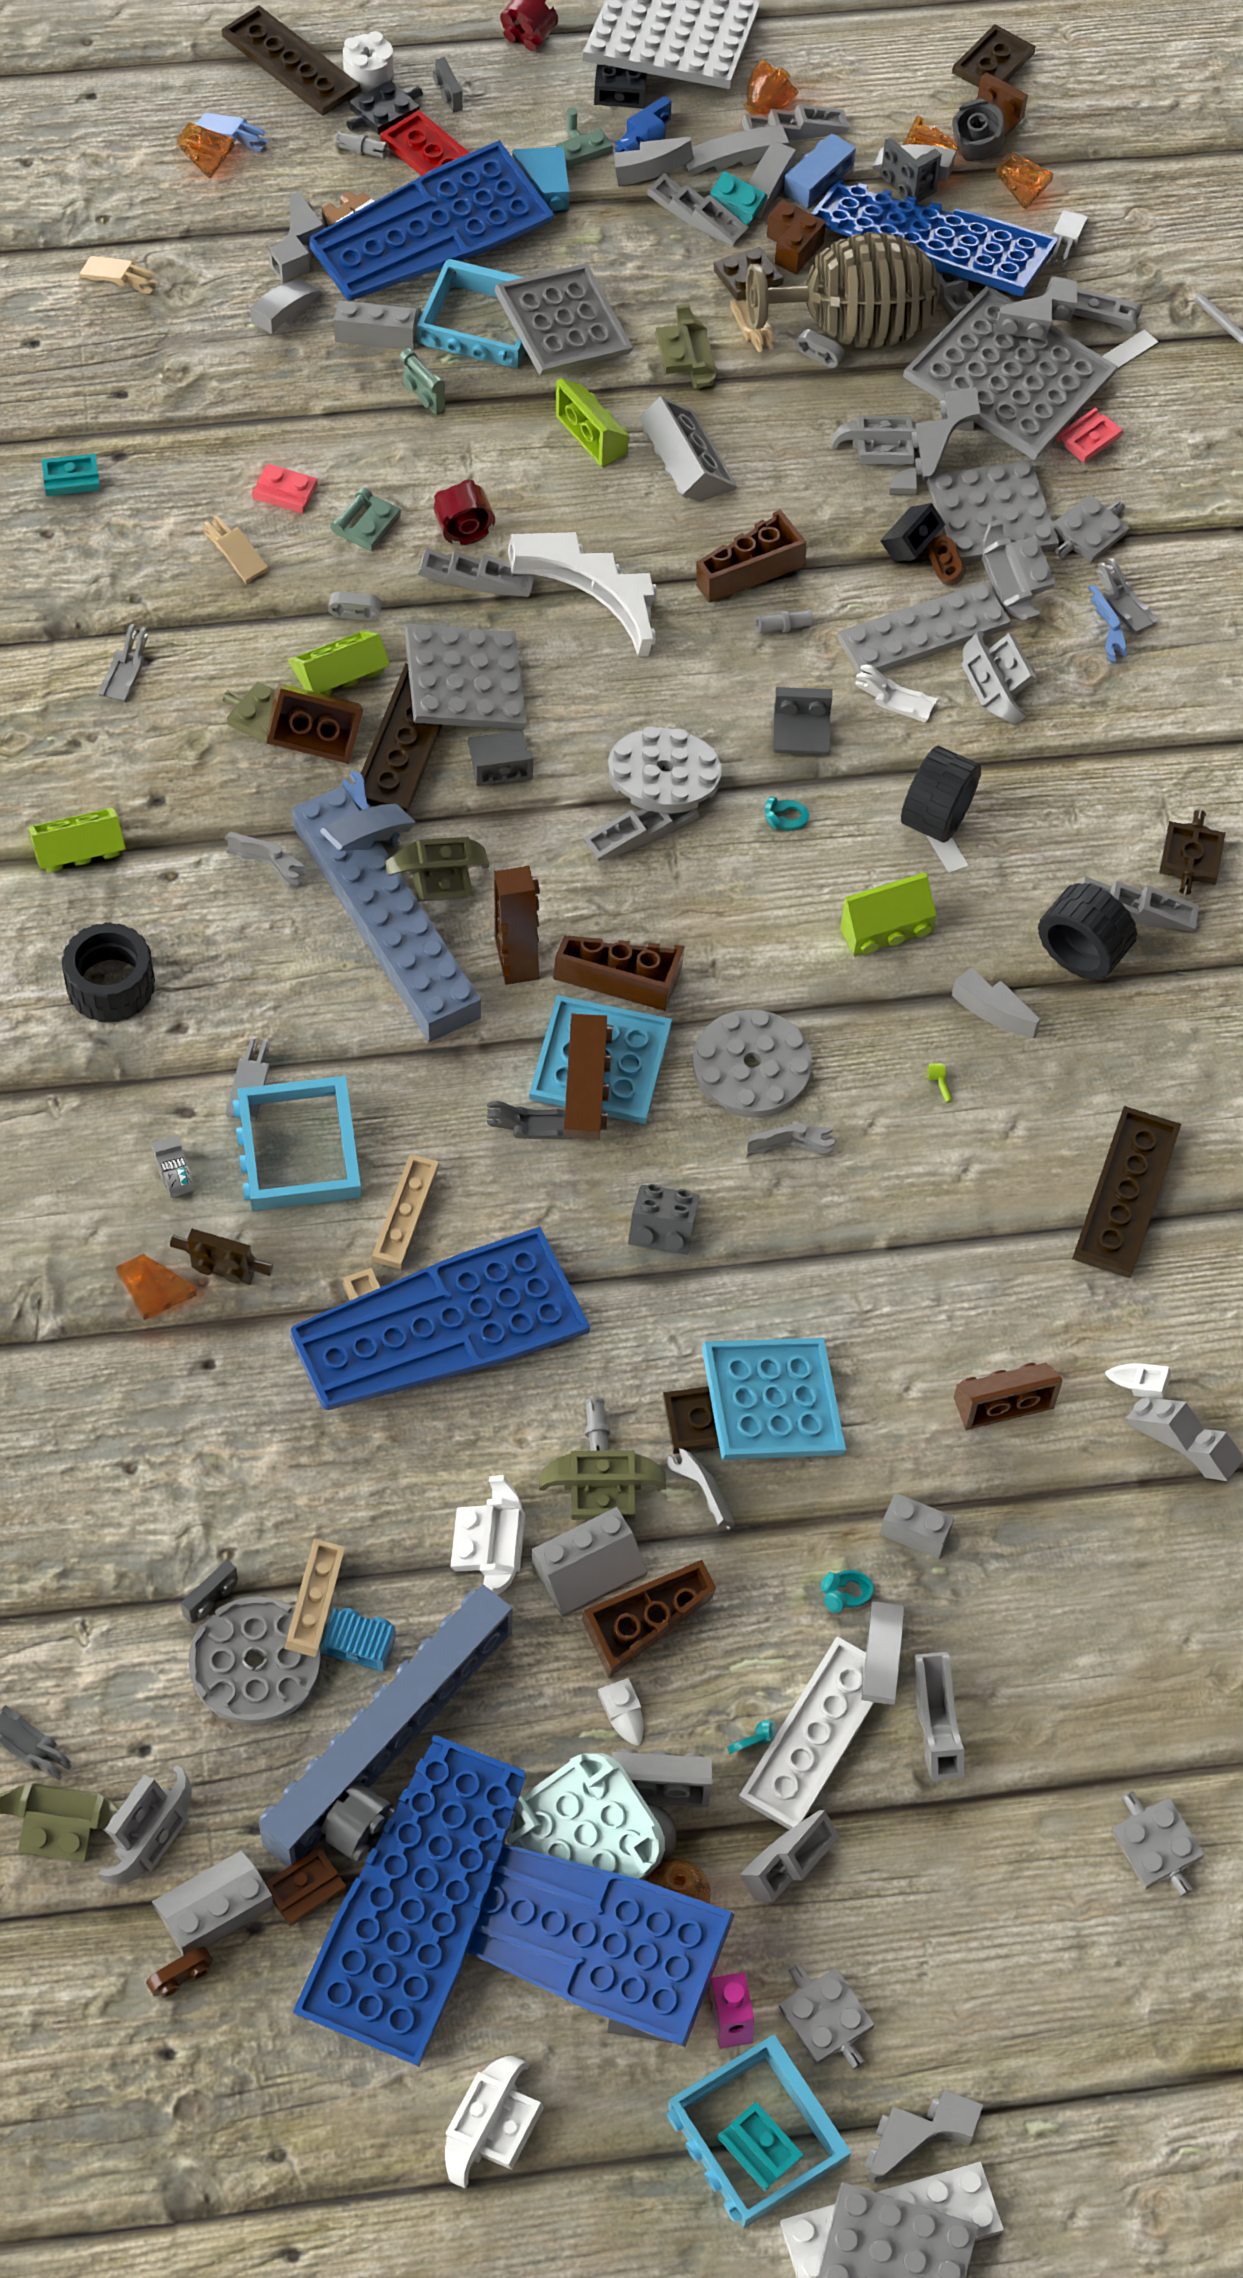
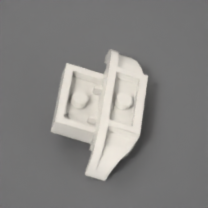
M505 1475L489 1476L493 1495L492 1499H487V1505L457 1508L450 1566L455 1572L480 1570L484 1575L483 1584L496 1595L506 1590L515 1574L520 1573L526 1514L523 1511L517 1493Z
M506 2056L491 2063L482 2073L478 2072L445 2133L447 2135L445 2161L450 2182L466 2188L469 2183L468 2174L473 2161L479 2163L482 2157L510 2170L513 2169L544 2109L541 2102L516 2092L518 2088L514 2083L523 2070H528L530 2063L514 2056Z

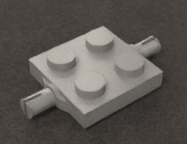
M1091 494L1086 496L1053 523L1055 532L1064 541L1060 547L1055 549V554L1059 555V558L1062 559L1069 552L1074 551L1092 563L1127 534L1129 527L1116 517L1119 512L1125 509L1124 503H1121V500H1117L1110 507H1106Z
M1134 1791L1129 1792V1795L1127 1793L1122 1797V1800H1124L1131 1815L1127 1820L1112 1827L1111 1833L1145 1889L1158 1882L1172 1880L1180 1897L1185 1896L1186 1893H1190L1193 1889L1184 1877L1183 1872L1188 1866L1203 1859V1852L1170 1798L1154 1806L1143 1808Z
M801 1963L795 1965V1968L793 1966L788 1972L792 1975L799 1988L794 1995L781 2002L779 2008L815 2063L818 2065L830 2056L843 2053L853 2070L858 2068V2064L862 2066L865 2060H863L854 2045L862 2035L874 2028V2023L838 1969L835 1967L820 1978L811 1980L801 1966Z

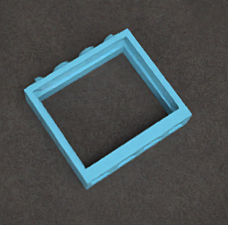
M453 259L446 260L417 324V344L518 369L526 351L519 336L514 346L434 326L451 286L497 297L494 291L496 284L524 277Z
M346 1076L237 1089L239 1100H233L234 1117L241 1118L242 1127L236 1128L238 1146L244 1145L245 1155H239L241 1173H248V1182L243 1183L244 1200H251L252 1211L361 1198V1184ZM335 1095L346 1179L259 1190L249 1105Z
M775 2034L669 2099L668 2110L670 2112L666 2115L675 2131L682 2130L688 2140L685 2146L695 2162L698 2160L702 2162L707 2170L704 2176L714 2192L718 2190L721 2192L726 2200L723 2206L733 2222L738 2220L743 2229L847 2163L851 2155L850 2149ZM764 2060H767L829 2158L747 2209L685 2110Z

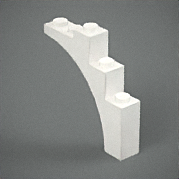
M576 532L511 534L508 556L513 574H534L557 579L592 595L608 607L624 625L633 641L637 656H649L651 645H655L656 642L655 629L650 627V609L652 602L657 599V588L651 582L650 573L620 574L619 564H615L613 553L583 554V545L578 543Z

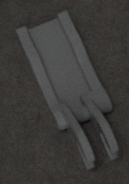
M492 1101L487 1104L489 1108H500L488 1109L487 1119L499 1120H487V1124L492 1127L513 1130L515 1138L573 1139L564 1138L565 1110H533L524 1107H514L501 1101Z
M6 1705L2 1708V1713L0 1714V1745L31 1769L36 1770L38 1767L60 1781L62 1776L59 1769L49 1761L44 1760L46 1757H49L68 1770L72 1767L69 1764L71 1761L61 1752L54 1749L57 1746L56 1742L41 1733Z

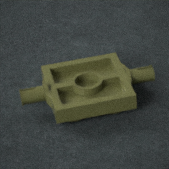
M258 681L242 697L227 690L222 700L235 706L233 711L227 716V725L266 743L270 711L276 690Z

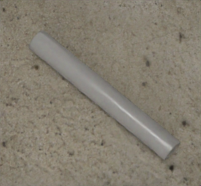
M1198 293L1194 301L1243 346V331L1202 293Z

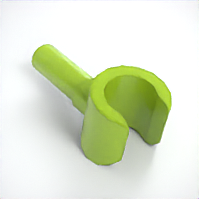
M929 1063L927 1068L928 1081L938 1080V1085L945 1102H951L952 1097L945 1080V1065L942 1063Z

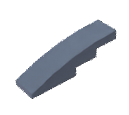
M396 803L363 809L342 817L322 827L320 832L339 851L368 850L374 841L389 840L395 831H409L415 824V821Z

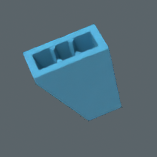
M563 146L512 149L513 159L552 211L569 210V185Z

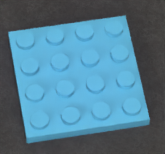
M557 995L529 1092V1100L565 1107L571 1013L607 1015V1025L613 1026L612 1044H606L605 1054H611L610 1073L604 1072V1083H609L608 1101H602V1112H608V1117L646 1124L672 1026V1019Z
M824 1338L704 1342L702 1352L722 1460L840 1456L844 1454L846 1447Z

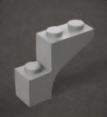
M299 192L293 193L290 196V231L283 241L269 248L270 267L282 283L310 272L309 260L312 259L309 247L310 237L326 228L323 219L320 216L317 217L313 212L310 202L304 200Z
M1051 276L1044 295L1002 305L994 324L993 332L1045 340L1052 319L1071 321L1077 305V281Z
M977 387L944 392L945 400L940 401L942 417L947 416V419L916 423V432H911L913 448H919L920 458L915 459L917 475L922 474L923 482H926L930 476L936 474L952 432L963 423L980 419Z
M1142 1397L1141 1400L1136 1402L1133 1410L1125 1418L1134 1429L1184 1454L1197 1466L1205 1478L1228 1481L1243 1461V1455L1228 1433L1204 1429L1186 1402Z
M947 1652L915 1655L916 1713L924 1732V1761L931 1780L940 1781L965 1778L964 1747L960 1739L956 1719L949 1655Z
M943 2090L940 2100L932 2099L926 2117L932 2121L893 2106L889 2117L882 2114L875 2135L882 2137L878 2149L870 2148L864 2168L870 2169L867 2181L875 2184L882 2183L920 2149L931 2142L949 2140L969 2146L983 2104Z

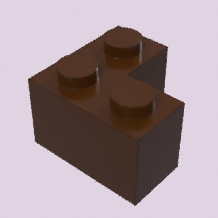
M782 199L768 216L767 238L777 242L775 264L797 275L824 244L826 221Z

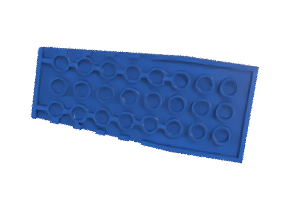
M842 178L836 181L812 212V215L826 221L825 228L846 236L858 233L863 236L866 232H877V234H882L883 232L890 233L895 237L901 236L910 241L911 244L914 243L927 254L931 264L932 262L935 264L936 271L947 272L963 280H972L984 286L988 285L991 288L1004 290L1011 295L1024 296L1053 254L1058 238L962 209L955 208L954 213L942 211V204L931 202L930 207L916 204L917 198L907 196L906 200L892 198V191L883 189L882 193H873L867 190L868 185L859 183V185L849 187L843 185L844 179Z
M437 1735L432 1737V1743L423 1760L420 1759L416 1766V1773L408 1788L403 1790L395 1812L382 1829L383 1834L376 1847L371 1849L365 1861L366 1865L359 1878L356 1877L339 1908L293 2010V2013L299 2017L417 2067H420L461 1972L527 1777L525 1771Z

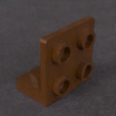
M985 73L980 78L978 97L976 99L986 100L987 103L993 106L995 104L999 107L1003 115L1006 137L1025 117L1028 94Z

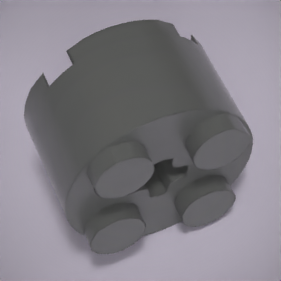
M975 99L964 103L952 120L954 144L957 151L966 161L986 160L999 154L1002 151L1005 139L1003 115L999 107L995 104L993 106L983 99Z
M357 1781L345 1791L350 1796L343 1802L337 1800L328 1813L321 1828V1832L324 1833L321 1835V1838L351 1860L360 1862L367 1852L370 1853L371 1849L376 1847L388 1818L391 1819L396 1808L369 1787Z

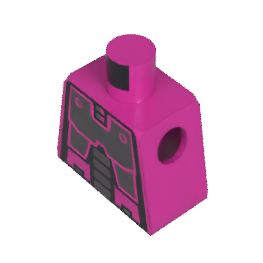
M745 1972L711 1978L707 1990L719 2049L753 2043L754 2014ZM742 2025L740 2029L730 2030L733 2026Z

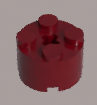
M511 0L500 14V20L505 29L503 34L508 41L515 42L517 40L523 43L528 50L535 51L558 24L556 10L553 6L549 9L545 4L547 0Z
M464 480L460 484L435 494L434 513L444 538L449 543L453 544L452 541H459L461 545L473 544L489 534L488 528L491 524L494 527L495 515L486 493L482 487L475 484L474 480Z

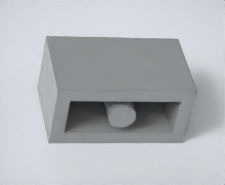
M894 1493L884 1516L880 1535L939 1559L951 1532L954 1516Z

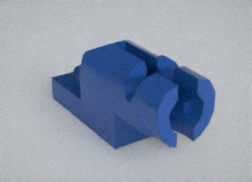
M664 96L627 119V132L620 140L615 142L618 146L615 148V152L640 150V142L664 140L666 138V124L671 120L672 101Z

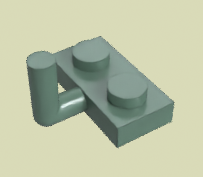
M569 108L567 110V133L571 139L556 144V147L563 146L566 168L612 153L613 145L602 129L584 135L580 134L577 129V109Z

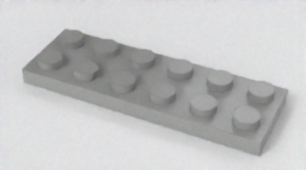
M983 582L838 631L837 639L857 673L863 672L871 675V673L860 669L861 666L871 665L881 673L966 644L978 631L983 632L985 637L1010 628L1011 621L988 583Z

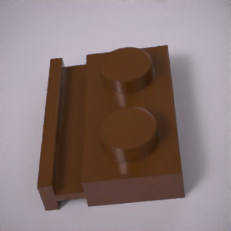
M321 1847L265 1882L272 1894L273 1903L281 1915H283L289 1927L347 1891L346 1884L341 1880L338 1872Z

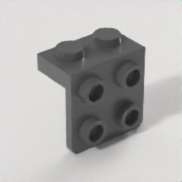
M658 1184L641 1185L632 1212L628 1244L688 1255L700 1196L686 1189H667Z

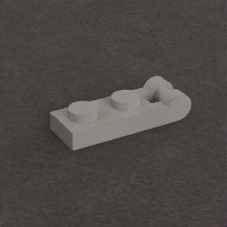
M1077 288V305L1073 315L1121 326L1124 331L1132 332L1136 329L1138 323L1136 318L1140 316L1142 308L1140 304L1133 301Z

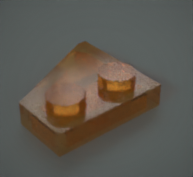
M918 115L903 145L938 146L956 150L957 152V145L953 139L945 136L936 127L931 130L923 124L924 118Z
M188 122L177 137V146L208 178H212L234 148V139Z
M1012 151L997 165L996 169L998 177L1024 209H1027L1053 179L1052 172Z
M145 1254L115 1267L116 1273L143 1320H147L197 1296V1289L194 1285Z

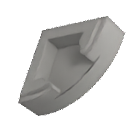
M916 468L902 470L893 477L889 494L916 495Z

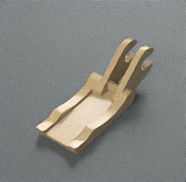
M90 256L79 273V278H88L92 281H111L119 286H124L127 283L143 294H150L153 289L144 287L142 284L153 287L158 283V281L147 278L153 277L155 273L136 266L132 261Z
M746 299L740 301L730 300V307L747 341L751 340L758 352L763 351L761 345L764 343L768 349H773V331L767 321L763 328L752 329L748 318Z
M218 516L213 517L215 520L212 522L213 526L207 521L203 523L205 526L202 528L207 538L214 542L216 547L227 557L246 585L263 573L265 575L269 572L268 566L238 527L231 531Z

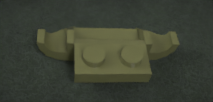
M689 303L676 305L678 325L657 327L655 330L665 374L689 372L694 389L712 386L716 379L717 367L715 366L709 344L707 328L693 315Z
M469 836L420 839L405 846L400 852L385 861L387 875L402 872L413 874L418 902L469 898L473 896L468 869L472 867H482V869L489 867L486 849L477 841L469 839Z
M634 1450L571 1451L570 1454L559 1457L549 1463L540 1472L539 1491H545L548 1487L564 1485V1490H571V1520H591L615 1507L619 1509L624 1519H635V1490H641V1485H654L659 1487L660 1490H666V1474L656 1462L648 1457L636 1454Z
M37 1783L19 1786L0 1794V1814L24 1818L18 1852L81 1862L87 1861L92 1828L106 1829L113 1815L120 1809L113 1801L100 1793Z

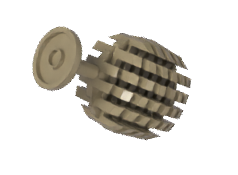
M866 232L863 236L858 233L849 236L846 241L843 238L834 242L831 245V249L827 247L815 256V270L814 265H811L806 286L768 288L763 267L760 264H750L746 278L747 312L752 329H761L767 321L769 304L806 302L812 318L814 317L815 321L819 323L820 328L830 337H835L839 342L847 345L853 344V346L860 348L869 346V348H879L883 344L888 347L897 344L898 341L903 342L912 338L915 332H921L930 325V309L933 316L939 298L940 285L935 264L933 262L931 264L927 254L916 244H911L907 239L901 236L895 237L890 233L882 232V234H877V232Z

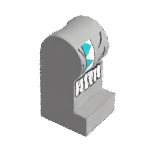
M176 1135L153 1142L154 1158L169 1197L174 1198L194 1192L192 1178L182 1151L179 1136Z

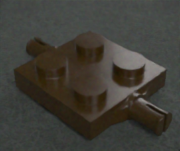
M1199 809L1194 811L1192 823L1182 824L1169 821L1159 869L1160 874L1181 878L1179 892L1184 894L1187 885L1185 895L1191 894L1193 881L1216 885L1226 832L1211 830L1203 826L1206 813L1202 810L1198 819Z
M192 1228L187 1239L173 1235L170 1240L171 1248L186 1251L190 1255L191 1266L196 1271L204 1275L215 1274L224 1277L231 1283L239 1284L242 1282L250 1285L254 1272L270 1276L273 1270V1263L258 1260L253 1256L250 1245Z

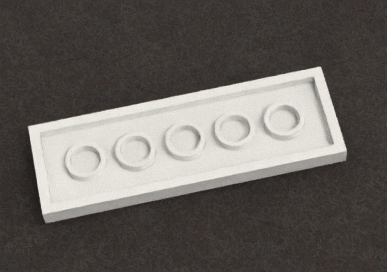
M836 1637L775 1736L774 1741L770 1744L738 1798L739 1801L789 1830L806 1818L875 1703L861 1700L866 1652Z
M981 2161L877 2192L979 2224L975 2241L1001 2234L1004 2230ZM835 2204L780 2221L797 2278H816Z

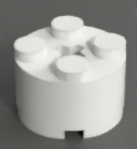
M377 31L347 38L343 48V70L360 84L362 92L366 93L393 79V48L383 38V35Z

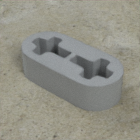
M810 329L804 330L795 341L797 349L802 354L830 368L836 367L845 356V352L840 344Z
M335 592L330 596L328 611L331 615L338 618L374 621L380 617L382 602L378 597L370 594Z

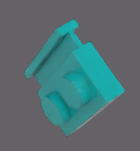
M725 171L722 172L710 192V196L749 228L750 223L756 218L768 198L766 193Z
M95 453L41 459L46 497L100 491Z
M756 2101L730 2123L723 2132L721 2131L717 2137L764 2192L803 2158L801 2151Z

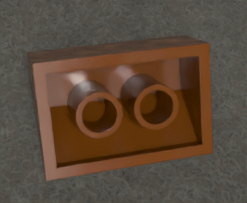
M278 683L270 711L266 743L349 764L363 708L360 703Z
M1046 1362L1037 1365L1036 1363H1028L1016 1370L993 1372L988 1377L979 1379L976 1377L966 1378L957 1384L954 1400L964 1428L969 1430L1054 1409L1063 1381L1061 1376Z

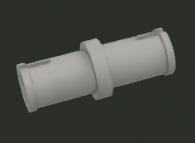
M341 131L336 136V140L340 141L335 143L336 148L355 151L357 155L361 156L368 154L383 159L388 154V150L385 149L389 147L388 142L369 139L367 135L363 134L356 136Z
M811 609L795 612L782 610L779 614L756 616L755 622L758 633L777 630L789 632L793 628L812 627L814 619Z
M594 1398V1405L592 1404V1399H588L584 1402L588 1425L585 1428V1436L589 1438L590 1451H608L610 1426L606 1424L605 1401L602 1398Z

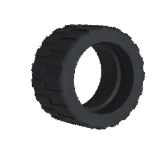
M939 745L932 748L921 763L910 785L902 807L901 823L940 842L945 843L949 841L964 819L975 795L981 777V765Z
M1087 883L1069 885L1038 923L1039 938L1048 954L1061 967H1064L1072 974L1092 980L1103 979L1108 976L1137 940L1136 924L1128 909L1108 891L1106 892L1098 886Z
M105 922L104 924H94L91 927L84 928L69 940L68 945L65 946L63 951L62 970L69 1000L80 1014H84L87 1018L95 1019L99 1022H119V1020L129 1019L134 1014L141 1012L144 1006L150 1002L155 990L151 950L145 938L139 935L135 929L120 923ZM105 960H120L135 968L132 974L125 980L112 985H98L83 978V975L90 967Z

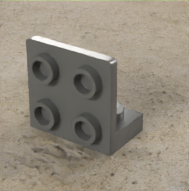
M889 136L884 142L881 176L902 197H915L918 203L937 192L942 154L938 150L933 149L915 159Z
M776 687L773 748L775 753L830 754L832 689Z
M522 730L468 738L477 786L533 779L532 751L527 750Z

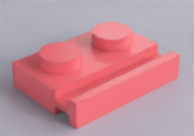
M1095 407L1062 430L1057 436V442L1064 443L1065 448L1085 463L1118 440L1123 430L1104 414L1100 415Z
M267 463L257 481L256 488L252 491V497L255 500L303 514L305 506L308 505L318 486L317 478Z

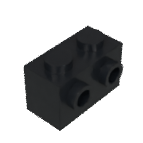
M597 64L594 105L644 109L647 73Z
M932 503L912 506L885 534L880 542L894 562L904 560L909 562L920 555L946 524Z

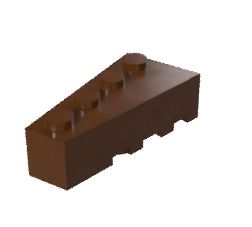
M779 509L773 513V517L768 521L761 520L755 524L754 530L746 535L743 533L739 534L730 545H722L697 561L696 586L707 601L711 603L806 566L807 542L783 511Z
M530 866L494 871V938L505 985L540 979L539 937L537 927H539L537 913L539 911V900L537 894H540L537 876L532 877Z
M564 935L555 956L553 979L666 1011L682 969L685 946L674 945V949L660 948V944L648 943V946L630 945V941L619 940L617 943H604L603 939Z
M571 1013L564 1138L600 1140V1131H607L608 1112H602V1101H608L609 1083H604V1072L610 1073L611 1054H605L606 1044H612L613 1026L607 1025V1015Z
M699 1560L584 1610L582 1622L608 1678L713 1598L716 1587L703 1560Z

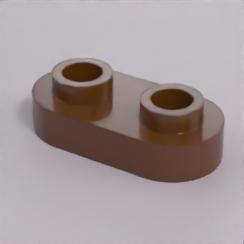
M946 535L935 537L928 545V554L935 572L943 584L948 586L955 585L965 575V567L953 540Z
M199 1947L155 1972L147 1979L146 1984L153 1996L169 1997L180 1989V1984L191 1978L192 1980H197L205 1976L210 1971L209 1966L212 1964L213 1958L206 1947Z

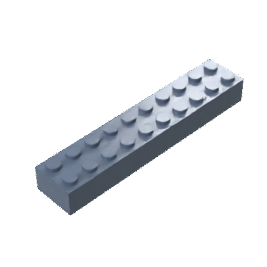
M340 786L293 807V828L428 1042L481 1019L480 997L401 874L387 875L385 861L390 857L381 843L374 841L368 850L339 851L320 832L322 827L359 811L345 787Z
M484 1584L476 1591H469L461 1602V1608L454 1615L450 1613L442 1620L439 1626L440 1630L433 1638L428 1636L423 1640L417 1649L418 1654L411 1661L406 1660L399 1666L395 1673L396 1677L389 1685L383 1684L374 1694V1701L366 1709L362 1707L355 1713L351 1719L350 1727L344 1733L338 1732L329 1742V1749L322 1757L316 1756L311 1760L305 1769L306 1774L298 1782L294 1780L286 1787L280 1802L276 1806L270 1805L262 1813L259 1819V1828L263 1847L286 1867L291 1866L308 1855L322 1840L321 1835L324 1833L321 1832V1828L337 1800L343 1802L350 1796L345 1791L357 1781L370 1788L512 1634L513 1608Z

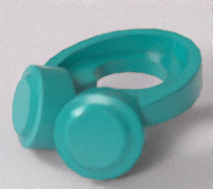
M770 796L765 802L766 821L772 829L795 831L806 826L809 819V811L802 803L795 800L778 801L777 797ZM791 808L798 810L801 815L796 820H789L785 816H776L777 813H784L787 809Z
M844 1570L836 1574L829 1572L824 1576L820 1585V1590L826 1594L824 1597L825 1606L833 1613H839L845 1607L858 1608L863 1606L871 1598L874 1590L871 1580L862 1572L855 1570ZM847 1582H854L859 1585L861 1596L853 1597L848 1593L838 1591L837 1588L845 1587Z
M763 1720L759 1722L755 1728L757 1735L731 1743L727 1746L729 1754L756 1743L768 1744L774 1741L776 1736L774 1721Z

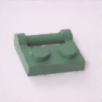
M411 348L404 349L399 356V360L404 364L403 383L410 392L413 391L426 408L429 407L438 415L445 410L444 381L438 375L434 376L417 359L416 353Z
M361 487L356 492V498L340 518L333 520L330 528L335 534L372 552L401 516V508L374 496L367 488ZM364 505L369 507L353 528L348 526Z

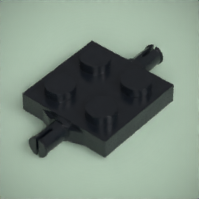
M391 80L349 101L350 109L357 117L347 121L346 125L350 131L366 126L380 135L420 110L419 105L413 100L423 96V91L419 86L407 92L403 91Z

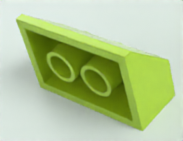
M563 378L556 380V417L601 467H604L628 454V441L630 437L627 430L618 425L611 412L607 409L605 410L599 404L596 396L592 392L589 393L582 384Z
M367 630L359 631L288 659L303 688L324 695L331 694L333 692L332 688L342 685L343 688L358 683L357 678L367 675L369 678L380 675L384 672L383 668L390 666L380 634Z
M112 807L28 826L38 866L40 869L45 868L46 872L60 870L63 868V864L74 862L75 865L86 864L92 861V857L100 855L103 858L116 857L120 855L119 851L126 850L118 815Z
M926 872L845 897L840 930L854 957L861 954H871L877 949L889 945L897 946L903 941L914 937H925L934 931L937 915Z

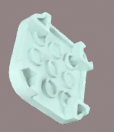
M585 1753L571 1758L570 1762L529 1792L519 1797L506 1836L508 1844H514L515 1847L638 1879L646 1877L660 1864L665 1851V1837L658 1821L624 1768L613 1757L604 1753Z

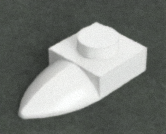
M1132 1363L1111 1368L1105 1372V1375L1114 1383L1124 1388L1132 1389L1134 1396L1164 1399L1171 1371L1167 1366Z
M629 1678L598 1689V1696L616 1732L629 1743L639 1746L644 1731L641 1705Z

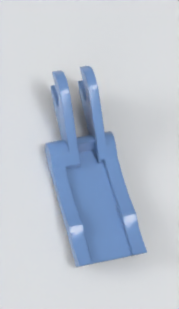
M204 113L193 128V134H202L205 137H222L232 143L238 140L255 152H260L263 147L254 145L252 142L260 145H265L268 142L267 139L258 136L266 133L263 129L248 124L245 119Z
M1096 585L1088 586L1093 595L1090 601L1097 607V614L1105 619L1110 626L1105 646L1107 658L1111 663L1117 664L1115 659L1116 651H1119L1123 657H1127L1120 621Z
M350 771V778L356 784L352 785L342 778V786L345 787L359 811L370 808L366 802L364 779L361 773ZM395 831L392 837L386 841L392 847L400 844L397 841V837L400 834Z

